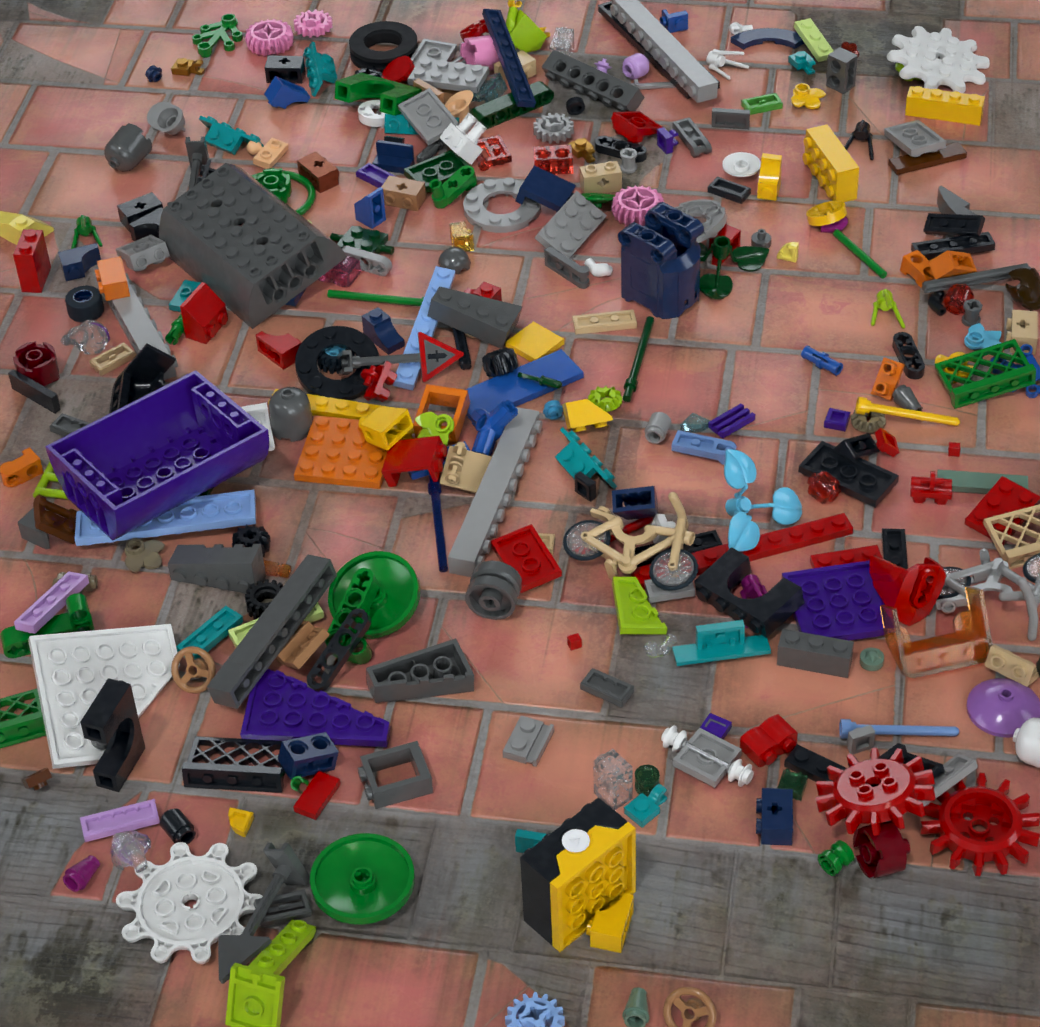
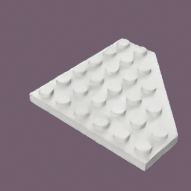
M171 624L29 636L28 642L52 768L94 765L100 760L106 749H97L91 744L90 740L84 738L80 722L108 678L118 681L122 680L131 684L138 718L143 714L172 678L171 664L174 656L177 654V648Z

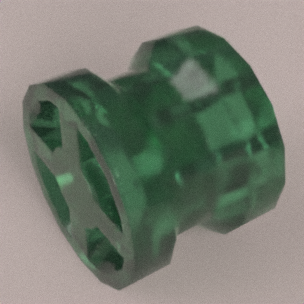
M642 765L636 769L635 790L639 795L643 793L648 797L652 789L659 784L660 773L656 767Z

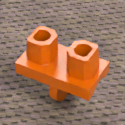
M884 357L871 394L892 401V394L897 385H899L905 364Z

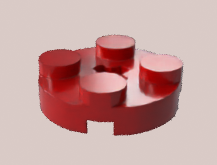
M482 19L479 23L475 25L473 23L461 30L460 36L463 42H465L464 38L484 36L483 33H489L485 20Z

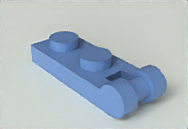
M678 430L672 442L671 451L718 460L724 465L726 458L725 450H736L737 446L732 441Z

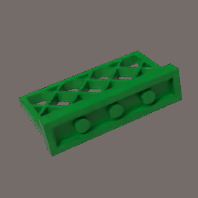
M1015 339L935 364V370L951 397V404L954 409L1027 387L1036 382V368L1033 364H1029ZM1012 347L1015 351L1013 355L1003 353L1005 349ZM992 355L995 356V359L991 362L983 359V357ZM999 358L1009 360L1008 366L998 364ZM971 361L975 365L973 368L964 366L963 363ZM1014 362L1023 365V367L1017 369L1011 368ZM979 364L990 367L988 372L977 370ZM950 367L955 369L953 374L944 372L943 369ZM993 369L1004 371V373L998 375L991 374ZM959 370L970 373L967 379L957 376ZM973 375L980 376V377H983V378H984V379L979 380V381H972V380H971L972 377H973ZM953 381L964 384L956 388L951 386Z
M37 688L0 699V708L10 706L6 711L0 710V748L46 736ZM35 698L30 704L23 703L26 700ZM17 709L24 710L20 715L14 714Z

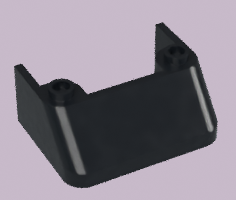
M146 343L117 377L112 389L109 414L165 385L164 374L174 364L176 358Z

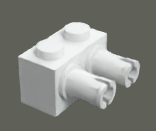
M468 112L459 125L455 126L450 123L439 138L458 156L472 165L483 151L477 145V140L487 128Z

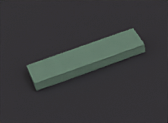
M937 470V478L952 479V492L987 494L1002 476L1028 489V476Z

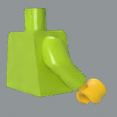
M509 0L506 26L515 49L518 48L526 53L540 50L546 37H550V32H545L546 27H538L523 11L517 9L521 7V1L515 4V0Z

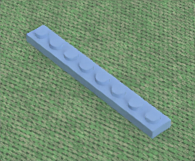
M435 267L403 354L419 353V332L433 338L438 321L427 316L430 302L439 286L451 288L455 278V270ZM420 362L399 363L396 371L397 378L393 386L413 391L421 371Z

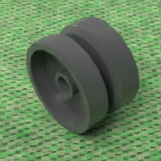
M493 560L481 562L473 570L470 584L465 594V601L468 607L481 617L493 620L505 619L512 615L518 601L517 597L522 588V578L518 571L506 563Z

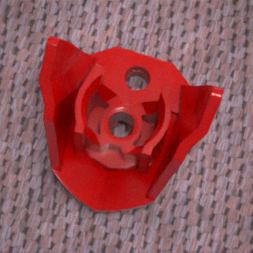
M870 556L869 573L873 580V586L890 614L907 626L916 624L927 617L945 583L946 572L943 570V567L930 557L924 558V564H915L905 569L880 557Z

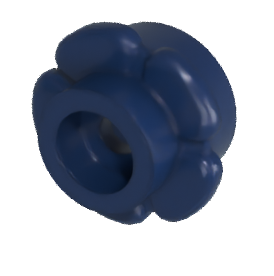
M155 65L150 66L145 73V76L149 79L148 81H159L162 77V69Z

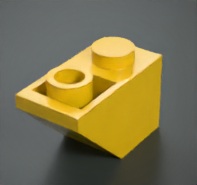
M588 399L562 404L567 430L573 429L574 432L587 430L586 426L594 425L595 428L608 426L607 422L613 420L610 414Z

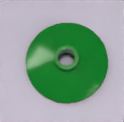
M581 193L586 200L590 201L597 208H602L603 203H608L615 197V195Z

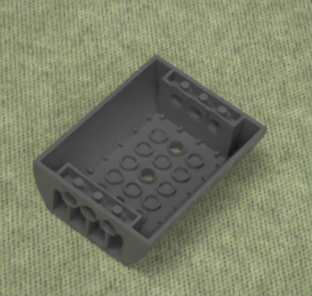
M229 163L223 164L166 206L162 211L159 224V239L166 242L170 254L169 258L197 282L206 283L226 304V307L252 329L346 258L344 251L332 239L245 170Z

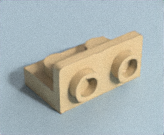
M997 645L990 647L984 666L1026 687L1040 677L1033 662L1025 660Z

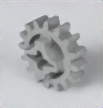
M548 113V116L541 115V119L536 118V122L533 123L534 135H536V139L542 138V142L548 141L549 144L553 141H556L558 144L559 140L565 142L566 138H571V134H574V122L571 121V117L565 118V114L559 115L555 113V115Z

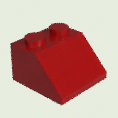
M204 282L180 305L185 338L207 344L228 321L226 304Z

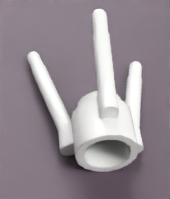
M713 49L707 55L706 62L709 65V69L715 70L728 80L731 77L718 68L722 67L725 63L749 69L748 65L728 60L723 56L744 55V52Z

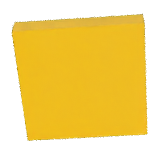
M533 321L508 339L505 345L506 348H512L516 354L532 362L555 352L564 345V338Z

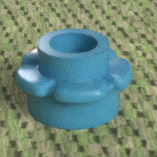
M551 400L544 405L543 414H545L546 418L556 420L562 416L563 407L559 401Z

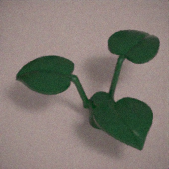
M725 236L716 237L709 250L700 242V261H706L712 251L715 258L718 259L716 275L709 273L700 278V291L711 299L727 297L732 291L733 282L729 276H720L722 260L730 254L734 263L737 262L740 269L744 271H757L764 265L769 249L742 246L732 251L730 239Z

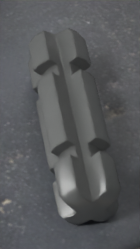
M439 139L423 149L416 156L417 163L432 158L443 148V141Z

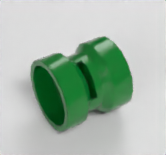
M837 840L831 845L830 850H824L818 855V862L821 868L831 876L839 873L842 870V866H848L854 861L852 849L842 840Z

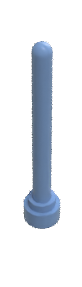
M840 719V739H848V732L868 725L856 724V722H851V719ZM871 725L875 730V735L957 736L960 732L955 726Z

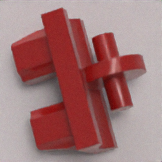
M385 361L382 366L378 365L375 367L371 365L370 369L362 370L361 377L365 380L363 384L368 386L363 398L368 401L375 398L380 402L388 399L390 391L383 387V385L386 383L390 386L397 378V374L390 369L392 365L390 362Z
M930 471V477L911 476L910 497H913L914 503H923L926 498H934L936 504L946 505L947 501L952 499V479L936 478L935 471Z

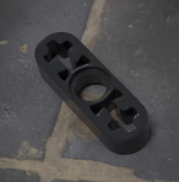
M599 136L595 139V151L598 153L622 159L620 157L621 150L618 149L633 148L637 151L636 163L646 160L647 150L643 145L608 136Z
M906 332L896 333L893 336L892 347L899 362L905 364L903 369L905 375L914 380L922 378L924 376L925 364L912 336ZM904 354H911L913 357H906Z

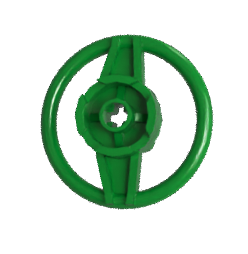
M282 168L264 169L263 172L251 175L285 203L288 202V198L292 193L290 179L304 185L308 191L307 200L300 208L295 210L301 216L312 207L315 201L316 192L313 184L301 174L286 171Z

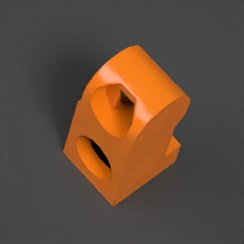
M919 250L903 256L900 271L904 275L909 274L914 278L918 286L922 288L924 281L935 280L930 272L929 260Z
M30 447L22 451L23 456L13 461L5 462L0 466V475L4 486L15 487L44 473L40 458Z

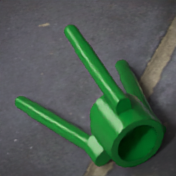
M81 215L76 221L77 228L74 229L71 249L76 248L80 234L87 236L90 233L93 234L99 247H102L96 227L92 226V220L88 216Z

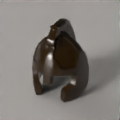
M1018 268L1009 272L1012 280L1020 281L1017 286L1005 284L1013 300L1019 302L1030 311L1040 309V275L1035 268L1030 270Z

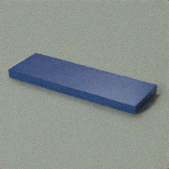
M560 349L522 365L513 372L496 376L465 389L468 390L470 399L466 416L472 421L470 416L474 410L483 408L491 413L502 401L506 400L511 401L516 407L558 389L545 385L540 386L537 381L517 377L518 372L537 377L544 375L545 377L561 381L562 387L584 378V372Z

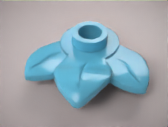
M978 323L968 329L964 344L972 350L1001 343L999 341L1002 332L986 331L983 325Z

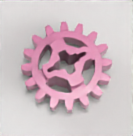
M315 9L313 12L307 10L305 13L301 12V16L296 15V19H294V29L298 35L302 34L303 37H319L320 35H325V32H330V28H332V17L329 16V13H324L323 10L317 11Z

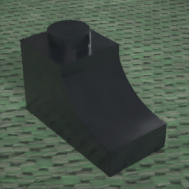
M162 207L129 224L133 241L149 235L159 238Z

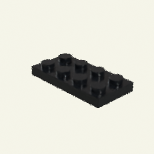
M821 441L804 459L798 469L799 473L817 481L820 479L825 485L873 507H876L899 480V475L862 458L852 460L834 449L835 446Z

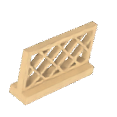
M1040 504L989 517L983 521L1003 561L1008 563L1009 569L1024 566L1030 557L1040 553V533L1027 529L1030 522L1040 526V519L1033 517L1034 513L1040 512ZM1021 518L1026 520L1027 523L1023 527L1013 523V519ZM999 523L1006 526L1004 533L995 530L992 524ZM1011 528L1021 532L1020 538L1017 539L1008 535V529ZM1024 534L1036 538V543L1029 544L1022 541ZM1003 540L1016 544L1015 548L1005 550L1002 544ZM1040 558L1034 560L1031 564L1040 562Z

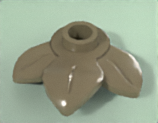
M139 538L130 539L124 548L125 555L127 556L125 559L127 568L132 572H138L142 567L146 569L160 567L162 559L158 552L164 549L165 544L158 540L143 542Z

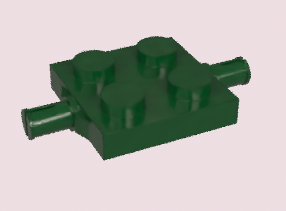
M351 226L344 235L335 233L330 235V239L338 242L337 244L341 249L344 246H350L375 254L383 252L392 255L394 253L393 246L385 245L388 241V234L378 230Z

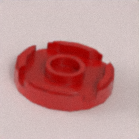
M400 56L386 66L381 78L398 83L402 80L405 82L415 68L414 62L409 56Z

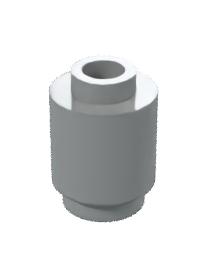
M655 412L651 415L645 428V437L649 442L658 444L665 439L671 426L670 417L663 412Z

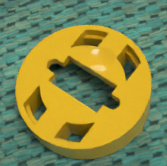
M828 201L810 208L806 215L809 225L824 226L843 219L847 215V210L843 201Z

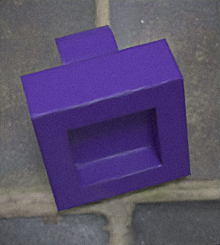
M662 127L657 129V145L665 154L673 152V146L678 144V141L674 138L678 136V133L675 130L668 132Z

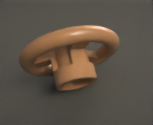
M190 646L181 649L174 656L171 664V673L174 682L180 689L188 693L198 694L207 690L208 684L216 675L214 660L207 651L199 647ZM193 654H198L202 658L194 659ZM185 656L188 666L185 675L181 678L178 666L180 660ZM194 666L197 668V673L193 669ZM192 678H207L200 686L193 687L187 685Z
M681 987L672 991L666 998L663 1016L668 1027H678L671 1014L673 1003L681 1011V1016L684 1019L682 1027H691L694 1021H698L704 1015H708L705 1027L715 1026L716 1008L711 998L702 990L695 987ZM692 995L697 998H689L685 1002L680 996ZM688 1009L693 1010L694 1015L689 1014Z

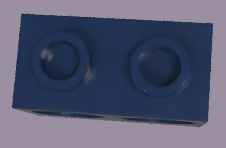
M324 732L282 741L278 761L291 780L295 776L304 777L316 774L318 771L327 772L335 770L339 751L328 734Z

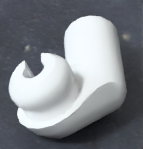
M733 22L729 26V31L734 35L753 29L752 25H741L738 22Z
M588 258L584 263L595 277L610 276L613 272L612 266L607 263L596 264L592 258Z

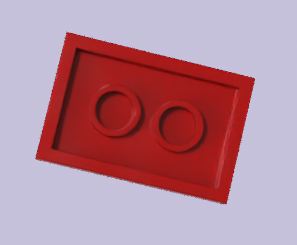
M1002 476L965 518V525L991 539L983 524L984 519L1039 505L1040 496ZM1015 518L1012 522L1021 526L1025 520ZM999 523L992 524L995 530L1004 533L1006 526ZM1009 528L1007 534L1012 536L1016 530ZM1003 540V546L1006 544V540Z
M532 524L491 540V547L499 560L512 566L522 578L520 593L562 576V570Z

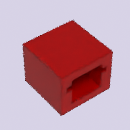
M949 442L948 456L959 457L960 443Z
M578 633L567 636V645L571 651L582 647V639Z

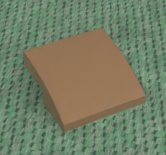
M303 621L275 660L288 667L300 669L330 634L324 628H316L309 621Z

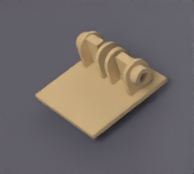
M457 442L456 445L449 446L439 484L476 493L492 456L469 451L465 447V443Z

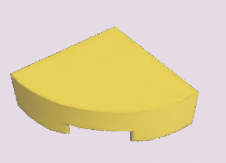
M789 242L783 245L777 254V259L796 263L799 242Z

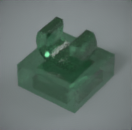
M790 769L783 770L777 788L793 789V799L801 801L808 782V776L804 775L803 772L795 773L791 772Z

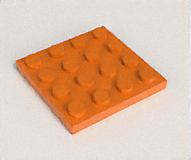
M314 415L294 472V480L380 489L384 479L381 470L388 450L368 443L365 440L362 429L359 427V420Z

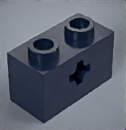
M762 788L761 798H756V813L761 814V818H756V834H761V844L792 846L793 789Z

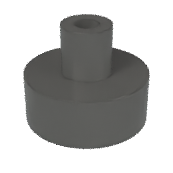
M759 229L751 237V246L770 248L771 235L766 233L764 229Z

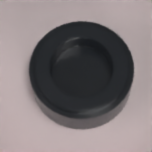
M580 97L570 98L566 102L567 112L570 115L581 114L585 109L583 99Z

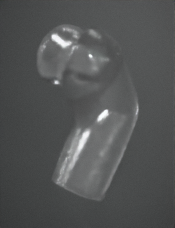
M668 634L659 645L654 641L647 642L644 646L646 655L651 658L668 655L676 644L677 638L673 634Z

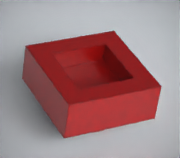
M882 428L875 432L876 446L882 453L886 452L892 457L900 453L896 438Z

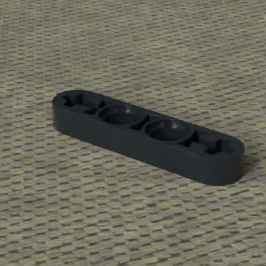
M354 609L349 613L308 673L307 684L317 692L320 690L325 691L331 685L369 629L371 617L363 609ZM357 617H359V618L362 617V619L364 620V622H363L362 624H360V623H357V622L355 621V619H356ZM349 627H352L353 629H355V630L357 631V633H356V634L353 633V632H352L350 629H348V628H349ZM346 634L351 635L350 644L341 646V638ZM332 654H336L338 656L337 663L333 666H328L327 658ZM322 666L330 671L329 674L321 669ZM317 676L323 680L321 684L314 680Z

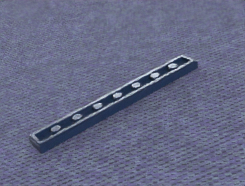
M483 9V18L517 107L534 108L536 104L534 95L501 10Z

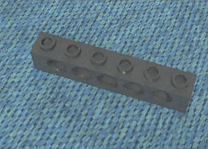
M554 49L542 65V69L546 73L545 76L549 80H557L564 87L568 88L570 86L577 93H585L592 100L596 101L598 99L605 106H613L619 112L636 111L645 98L638 87Z

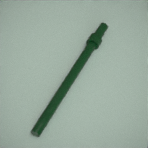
M652 316L646 318L630 375L624 384L623 401L625 402L631 401L633 392L636 391L638 385V374L654 323Z

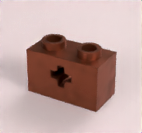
M314 152L297 160L298 173L306 177L319 193L339 185V171L337 167L333 166L319 153Z

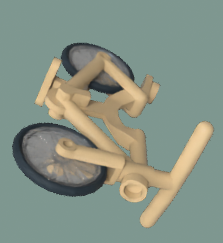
M671 492L668 495L677 514L675 528L646 525L644 527L645 532L642 535L630 536L622 531L624 524L621 517L612 515L608 508L599 506L598 509H591V516L606 521L605 523L595 520L580 521L568 529L563 539L564 550L570 557L576 560L589 561L599 556L605 558L604 565L611 580L613 577H619L616 570L618 567L622 573L630 574L636 570L638 564L658 553L660 554L652 561L649 571L650 578L657 587L668 591L683 589L694 581L698 573L697 560L690 552L683 550L684 544L689 546L693 544L695 533L688 531L689 524L686 512L675 492ZM611 535H614L619 542L624 544L623 554L609 546ZM658 535L668 537L635 555L636 545L653 541Z

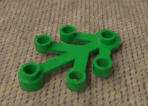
M234 14L223 15L220 22L202 25L200 27L201 34H194L192 36L193 44L197 45L198 53L201 57H210L213 46L220 38L224 42L225 51H233L235 49L234 42L243 40L242 32L236 27L238 19ZM228 29L232 32V40L226 33ZM211 38L208 42H203L204 39Z

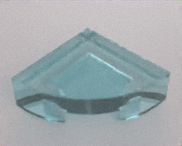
M692 413L680 424V430L690 433L701 432L708 429L710 420Z

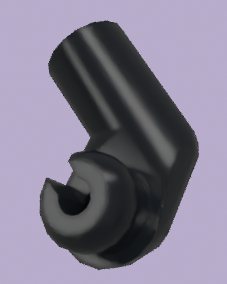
M944 291L931 293L928 299L929 307L939 316L946 312V307L941 304L945 295Z

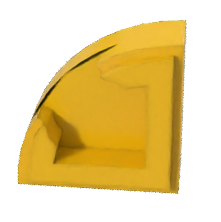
M230 807L228 817L232 830L236 834L246 837L254 820V813Z

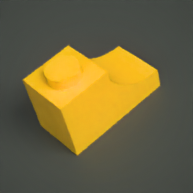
M762 154L757 199L777 200L781 185L782 155Z
M623 893L619 902L613 907L603 911L596 910L594 919H589L586 935L590 936V947L622 953L634 912V895Z

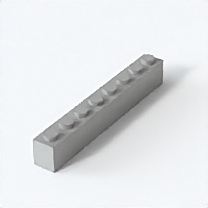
M126 273L130 297L110 300L107 303L136 354L148 343L171 356L169 345L167 343L164 344L161 331L157 332L154 319L150 320L147 307L144 308L141 297H137L135 286L131 285L129 276ZM177 360L164 374V380L177 376L175 367H178Z

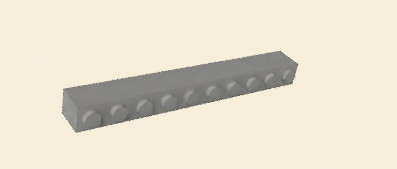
M612 0V5L610 6L611 14L659 62L663 69L679 83L690 97L697 103L717 98L718 81L639 0Z
M516 407L518 415L505 426L449 553V573L471 577L475 567L485 561V554H489L491 540L496 538L498 524L503 522L505 508L510 505L511 493L517 489V479L522 477L524 463L529 461L531 447L534 448L536 435L542 430V420H539V411Z

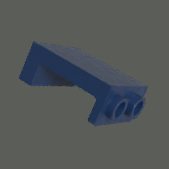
M534 165L520 186L515 202L523 204L525 199L529 198L557 213L574 194L576 185Z

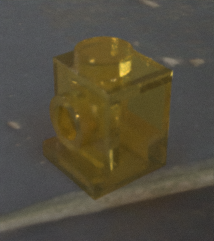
M465 221L449 223L452 246L462 248L465 252L474 251L473 232H471L470 228L467 229Z

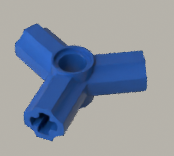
M502 401L491 413L483 408L473 411L470 417L472 418V424L478 431L472 448L473 452L491 456L495 442L501 437L505 426L518 415V409L511 401Z

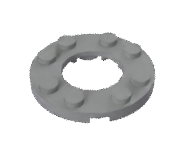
M513 178L497 180L488 179L484 183L472 188L464 198L463 207L466 219L473 226L477 224L482 227V230L488 232L507 233L529 226L530 221L536 220L539 217L541 204L526 198L524 203L512 213L494 214L486 210L483 204L491 196L495 198L498 194H505L507 197L509 194L516 199L523 182Z
M692 200L680 203L679 206L674 207L692 217L707 219L706 222L702 223L704 232L697 237L696 241L698 243L708 238L716 237L717 232L724 227L727 221L725 208L714 200Z

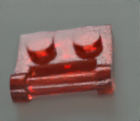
M500 135L477 140V145L484 148L488 155V158H484L482 153H480L476 158L477 165L481 171H487L491 166L512 162V155Z

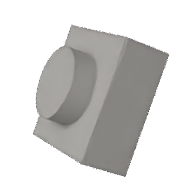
M868 725L848 732L847 749L850 754L853 755L874 748L875 730L873 727Z

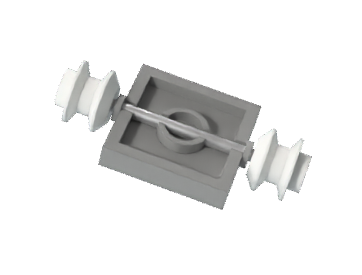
M675 725L666 728L662 734L663 747L668 748L671 745L672 752L677 753L679 751L673 758V766L714 788L727 773L728 781L732 782L737 779L739 787L749 784L753 778L754 771H752V765L748 764L744 767L742 766V759H739L742 755L741 748L701 728L695 732L689 741L687 740V732L682 730L678 733L677 726Z

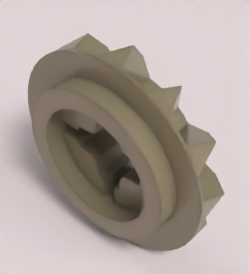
M854 410L853 415H851V424L861 432L874 433L880 428H884L886 424L885 414L870 412L869 414L861 415L855 414Z

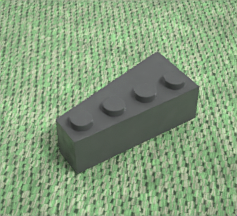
M439 286L431 299L427 316L503 349L505 342L518 324L523 306Z
M215 544L213 548H206L205 545H177L168 562L171 580L246 594L248 588L251 589L250 585L254 583L257 586V581L261 580V583H263L266 577L261 544H253L252 547H245L244 544H235L234 547H224L223 544Z
M456 638L366 668L367 686L375 703L474 691V673Z

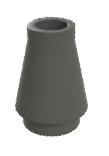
M901 385L893 392L894 402L900 407L922 411L923 407L919 404L910 387Z

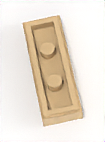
M634 310L572 316L575 335L637 328Z

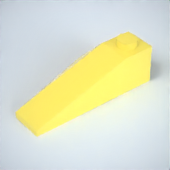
M0 211V236L17 245L23 229L43 230L44 237L54 231L52 226L41 220L23 214Z

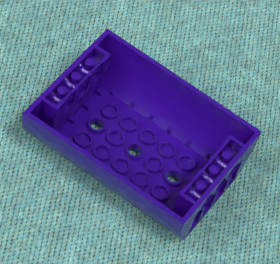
M195 370L45 447L52 468L66 497L113 541L262 462L267 457L269 451V433L267 428Z

